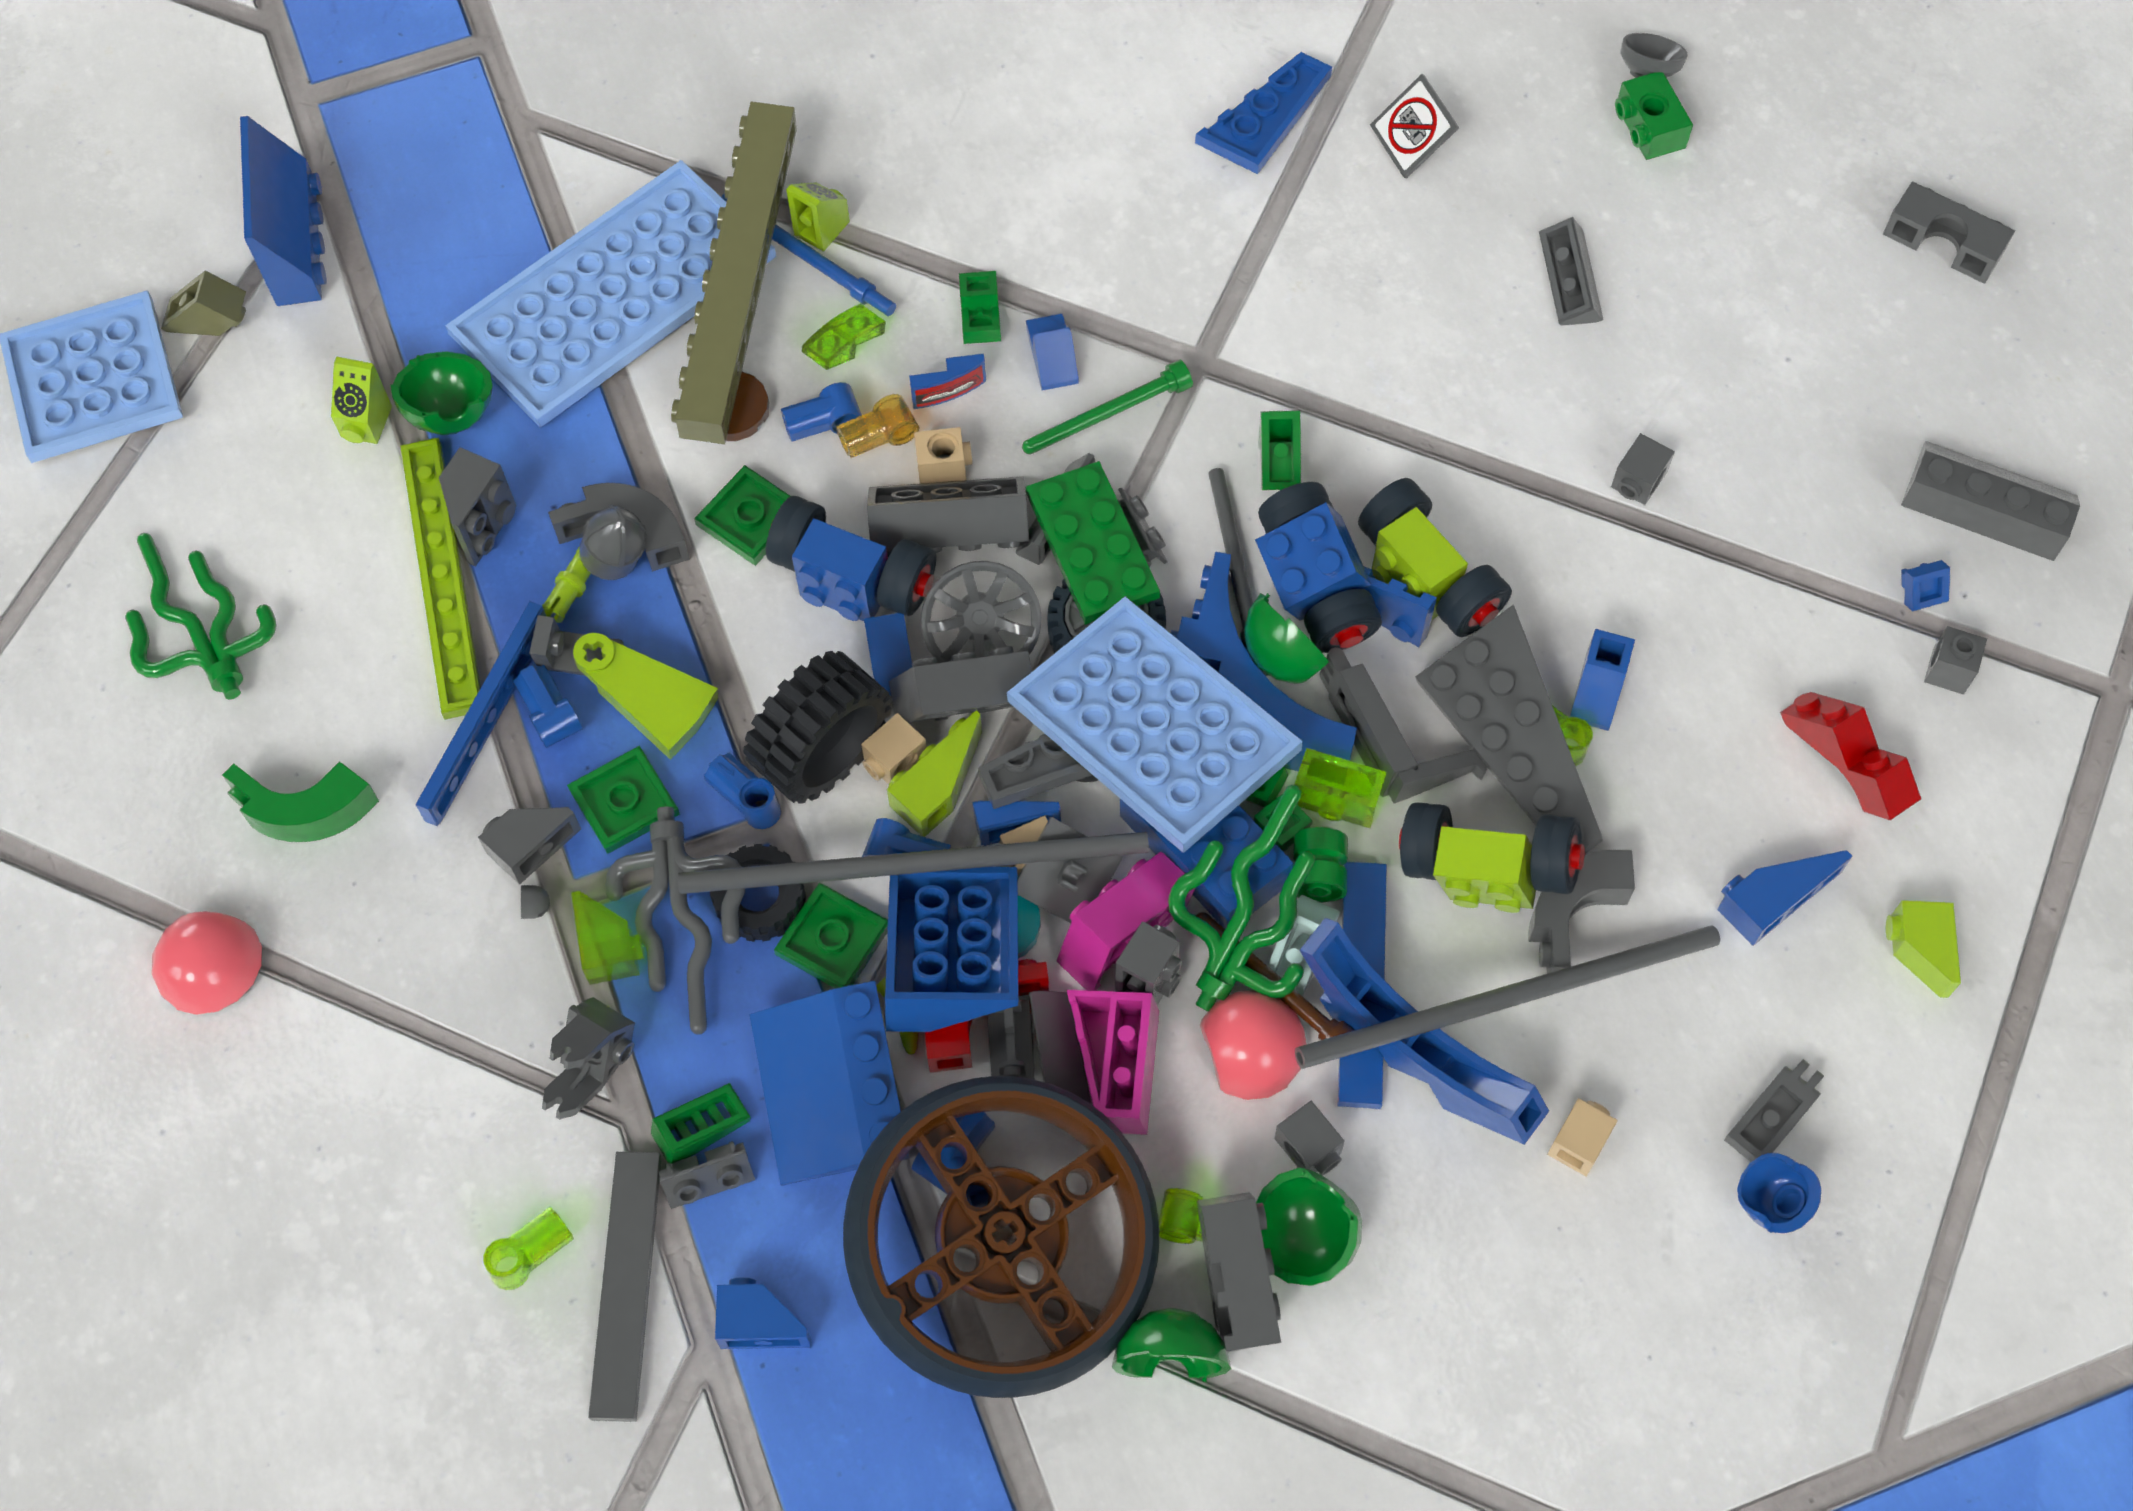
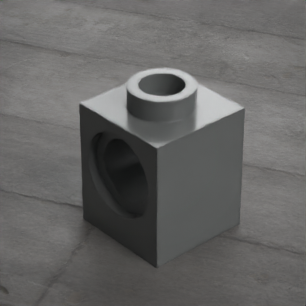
M1640 433L1618 465L1611 487L1617 490L1623 497L1646 505L1668 472L1675 451Z
M1947 626L1933 648L1924 682L1964 695L1979 672L1987 638Z
M1312 1100L1277 1125L1274 1139L1298 1168L1319 1172L1323 1176L1341 1162L1342 1158L1339 1155L1342 1153L1345 1140Z

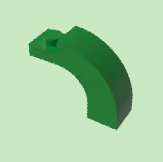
M340 761L317 784L304 791L291 794L277 793L265 788L234 763L222 774L231 787L227 794L242 807L240 812L250 826L268 837L281 841L311 842L332 837L356 824L379 802L370 784Z

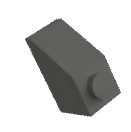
M569 807L509 809L501 817L492 819L478 838L487 855L520 885L581 830V827L574 812Z

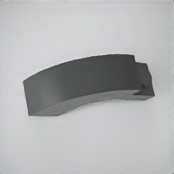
M600 483L585 486L582 489L586 500L578 503H567L559 507V509L548 512L559 544L582 538L583 529L591 516L610 505H616L633 512L640 519L641 523L645 525L647 535L645 552L652 572L690 560L680 526L672 511L659 498L641 488L620 483Z
M1602 850L1585 854L1582 869L1579 870L1577 882L1572 893L1541 892L1530 920L1528 942H1540L1539 965L1540 967H1546L1547 974L1571 967L1569 919L1576 912L1593 905H1628L1635 890L1632 850Z

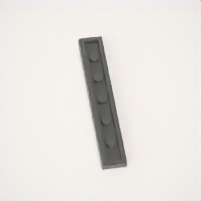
M616 1151L588 1416L591 1421L637 1422L660 1183L659 1171H661L662 1162L660 1152Z

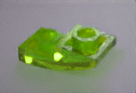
M860 303L840 313L818 329L802 345L801 352L824 369H831L854 359L857 345L883 335L886 321Z

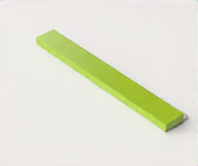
M438 437L400 445L441 714L444 720L465 716L481 686L457 537L451 524L439 481V476L445 469L442 445Z

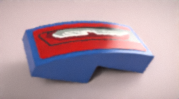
M984 354L946 358L947 371L909 375L913 410L954 400L985 383Z

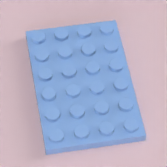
M1126 597L1122 598L1007 692V700L1013 707L1183 853L1302 751V741Z

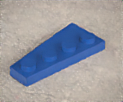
M1300 52L1269 76L1268 82L1260 89L1256 90L1254 88L1244 96V101L1233 110L1228 108L1219 115L1217 122L1210 128L1204 127L1197 132L1195 144L1258 174L1329 80L1332 66Z
M1364 566L1371 585L1364 589L1369 591L1374 599L1376 608L1382 618L1381 626L1390 630L1391 634L1398 640L1410 642L1419 648L1428 636L1437 597L1425 592L1420 598L1406 592L1408 590L1407 584L1393 578L1389 584L1375 579L1372 569Z

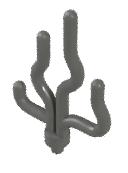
M660 807L657 809L658 822L650 824L652 850L626 855L617 859L611 865L606 876V895L611 901L620 900L623 895L622 881L624 875L631 871L653 867V883L641 899L636 910L635 926L637 935L647 951L649 986L653 991L660 992L666 986L664 949L662 940L652 925V915L655 908L664 898L668 888H670V903L673 915L682 926L693 934L695 940V947L687 965L690 1029L694 1034L701 1035L707 1029L704 969L711 954L712 938L708 926L690 910L687 894H680L678 873L739 868L742 866L736 859L728 855H713L704 858L690 857L684 848L683 823L675 820L673 807ZM746 888L727 890L722 902V936L728 944H733L739 939L738 908Z

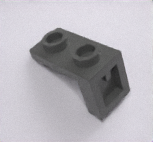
M538 615L530 655L536 666L544 665L550 671L584 675L575 664L573 649L577 640L585 634L561 631L554 617ZM609 638L610 640H613L621 645H624L622 640ZM598 647L595 651L587 649V661L591 662L594 658L601 661L603 659L602 648Z

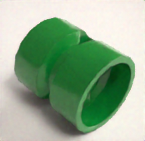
M1312 827L1298 831L1294 836L1293 860L1296 862L1301 852L1310 851L1315 857V862L1297 898L1304 895L1324 903L1337 901L1345 897L1347 893V869L1343 865L1348 860L1347 835L1337 829L1327 827Z

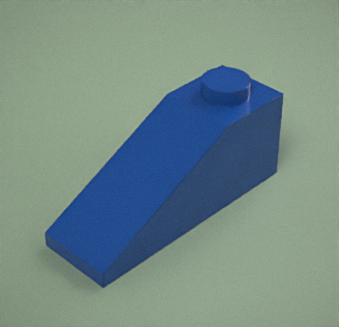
M1845 850L1758 868L1745 879L1739 874L1722 889L1721 892L1725 896L1717 910L1754 946L1840 875L1853 856Z

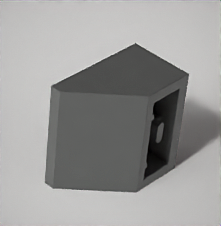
M459 447L439 476V481L451 524L468 563L476 567L482 556L487 555L493 548L495 537L503 525H507L512 520L516 503L500 464Z

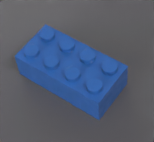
M1120 799V817L1135 833L1147 832L1149 848L1155 855L1159 852L1164 853L1184 873L1195 868L1209 842L1217 840L1222 843L1224 850L1213 872L1204 883L1195 888L1193 896L1226 929L1237 906V899L1231 879L1234 860L1243 848L1261 836L1263 830L1238 805L1183 853ZM1276 844L1267 855L1254 862L1249 868L1248 881L1253 892L1254 901L1252 914L1281 892L1283 884L1294 863Z

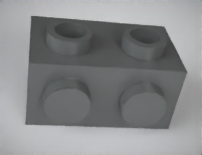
M1143 921L1141 922L1116 962L1115 992L1152 993L1157 1005L1163 995L1168 998L1171 997L1181 979L1178 971L1182 965V960L1179 959L1180 942L1176 940V936L1170 930L1160 925L1152 927Z

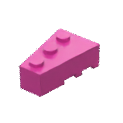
M1159 852L1148 861L1145 859L1139 860L1130 869L1125 878L1121 881L1116 879L1110 881L1101 890L1096 899L1092 902L1084 900L1072 911L1069 917L1072 922L1056 962L1085 990L1097 991L1101 987L1100 981L1103 973L1113 964L1116 965L1117 960L1142 921L1152 927L1160 925L1166 928L1174 920L1169 911L1168 898L1172 886L1185 873L1162 852ZM1195 889L1191 890L1186 896V908Z
M1067 990L1093 1106L1102 1112L1122 1134L1147 1135L1160 1012L1153 994Z

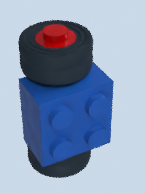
M1303 482L1284 488L1270 496L1260 506L1258 511L1259 519L1266 534L1255 539L1284 610L1299 621L1304 619V625L1310 635V639L1321 653H1328L1331 648L1335 647L1344 650L1371 637L1381 627L1382 618L1376 608L1372 595L1364 589L1371 585V582L1342 516L1333 508L1326 489L1318 482Z
M790 496L781 505L771 524L766 542L767 559L776 565L784 566L786 569L795 572L799 594L806 602L816 607L824 605L834 609L844 618L851 621H864L865 618L875 617L881 606L894 610L897 613H902L905 616H911L922 604L934 580L937 556L933 549L919 545L911 540L903 539L898 542L889 557H887L886 546L827 524L825 508L799 496Z

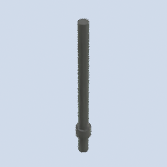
M1215 468L1210 470L1208 475L1226 554H1231L1230 574L1243 628L1240 637L1248 652L1244 629L1253 599L1224 471L1221 468ZM1248 652V654H1249V656L1251 657L1252 661L1255 663V661L1253 660L1252 656H1251L1250 653Z

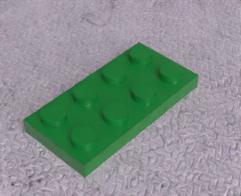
M1100 461L1026 486L1027 498L1085 625L1097 620L1124 597L1128 598L1136 606L1160 598V589Z

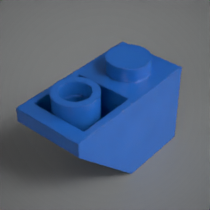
M1599 629L1594 630L1572 705L1570 721L1609 731L1627 674L1635 639Z

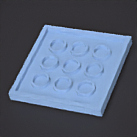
M148 290L0 333V344L26 456L31 463L183 418L153 299Z

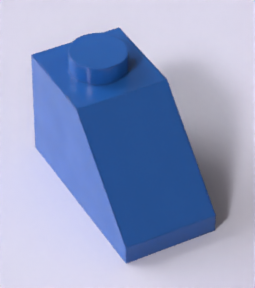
M733 1278L729 1280L728 1285H717L715 1340L720 1349L811 1348V1337L807 1328L763 1284H756V1280L752 1278Z

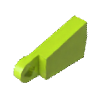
M585 634L574 645L573 655L577 668L597 686L598 693L670 760L698 732L719 699L717 687L610 640L603 634ZM598 647L602 648L603 659L601 661L597 658H594L591 662L587 661V649L595 651Z

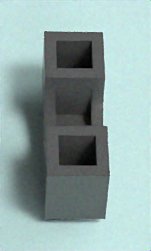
M1912 181L1893 210L1883 235L1916 251L1920 244L1929 237L1939 236L1946 238L1954 244L1957 250V255L1951 268L1985 284L2004 254L2016 230Z

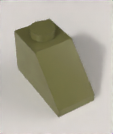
M205 270L170 297L161 329L170 333L220 336L231 327H237L243 320L246 308L242 305L246 291Z

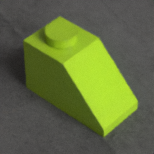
M1902 900L1894 912L1887 916L1885 925L1887 940H1892L1893 956L1940 998H1949L1961 984L1954 903Z

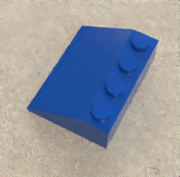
M241 116L244 239L277 306L322 300L321 285L327 283L323 263L320 262V255L325 254V245L321 232H318V225L324 223L320 203L317 202V195H322L320 177L318 173H312L305 157L249 116Z
M982 867L891 875L889 881L885 989L886 1032H931L1018 1006L1017 867Z
M875 981L831 989L749 1014L781 1186L857 1170L872 1142L883 1128L901 1112ZM909 1152L903 1160L910 1159Z

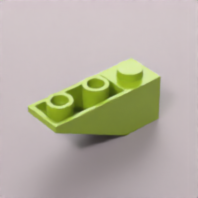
M977 710L967 719L963 717L957 720L950 728L948 735L937 745L935 743L929 745L921 753L915 765L908 771L902 770L897 773L889 783L887 788L889 806L920 836H927L954 811L982 734L981 714Z

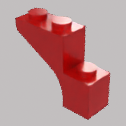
M1809 692L1798 696L1792 705L1780 712L1784 723L1790 730L1831 762L1845 776L1856 793L1864 812L1892 820L1922 799L1907 757L1879 749L1864 707Z

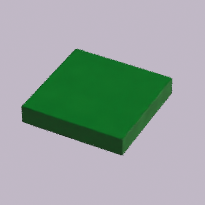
M744 465L694 518L695 524L756 566L766 555V542L771 524L779 508L790 495Z
M640 745L567 785L607 854L649 832L650 824L658 822V808L673 807L674 818L680 815L678 807Z
M819 882L775 947L774 952L776 956L835 989L851 986L855 983L888 933V919Z

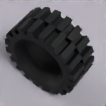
M833 651L825 652L823 658L817 655L810 659L808 667L805 668L801 665L793 671L794 677L789 681L784 679L777 686L779 689L778 693L774 697L769 696L762 704L765 707L763 713L755 715L751 722L755 728L748 731L745 737V741L748 743L743 747L746 761L793 803L803 804L807 799L811 801L818 799L822 790L828 793L835 787V782L838 779L842 781L850 775L849 770L855 764L859 766L864 760L861 744L886 723L884 719L891 715L892 708L889 705L893 701L889 692L841 651L836 653Z

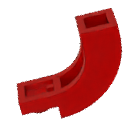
M1033 959L1018 960V996L1029 995V992L1049 991L1047 963H1037ZM975 1019L931 1032H925L930 1073L973 1068L970 1030Z

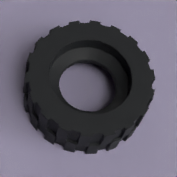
M754 844V846L750 847L745 845L738 848L739 850L728 854V856L736 859L742 867L796 863L791 860L789 854L785 851H779L777 847L769 845V847L762 846V844ZM804 883L778 885L779 895L776 902L770 908L763 911H751L740 904L738 908L739 937L746 938V941L762 940L763 942L769 941L772 937L784 935L802 909L803 902H806ZM727 890L710 891L711 900L720 922L722 902Z

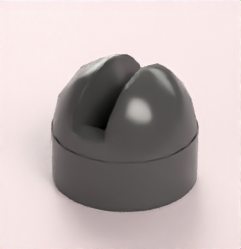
M521 885V919L542 917L550 906V898L547 891L536 885Z

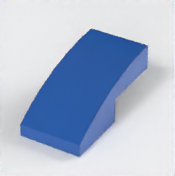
M902 613L864 619L874 680L884 687L890 696L891 692L888 681L913 667L905 618Z

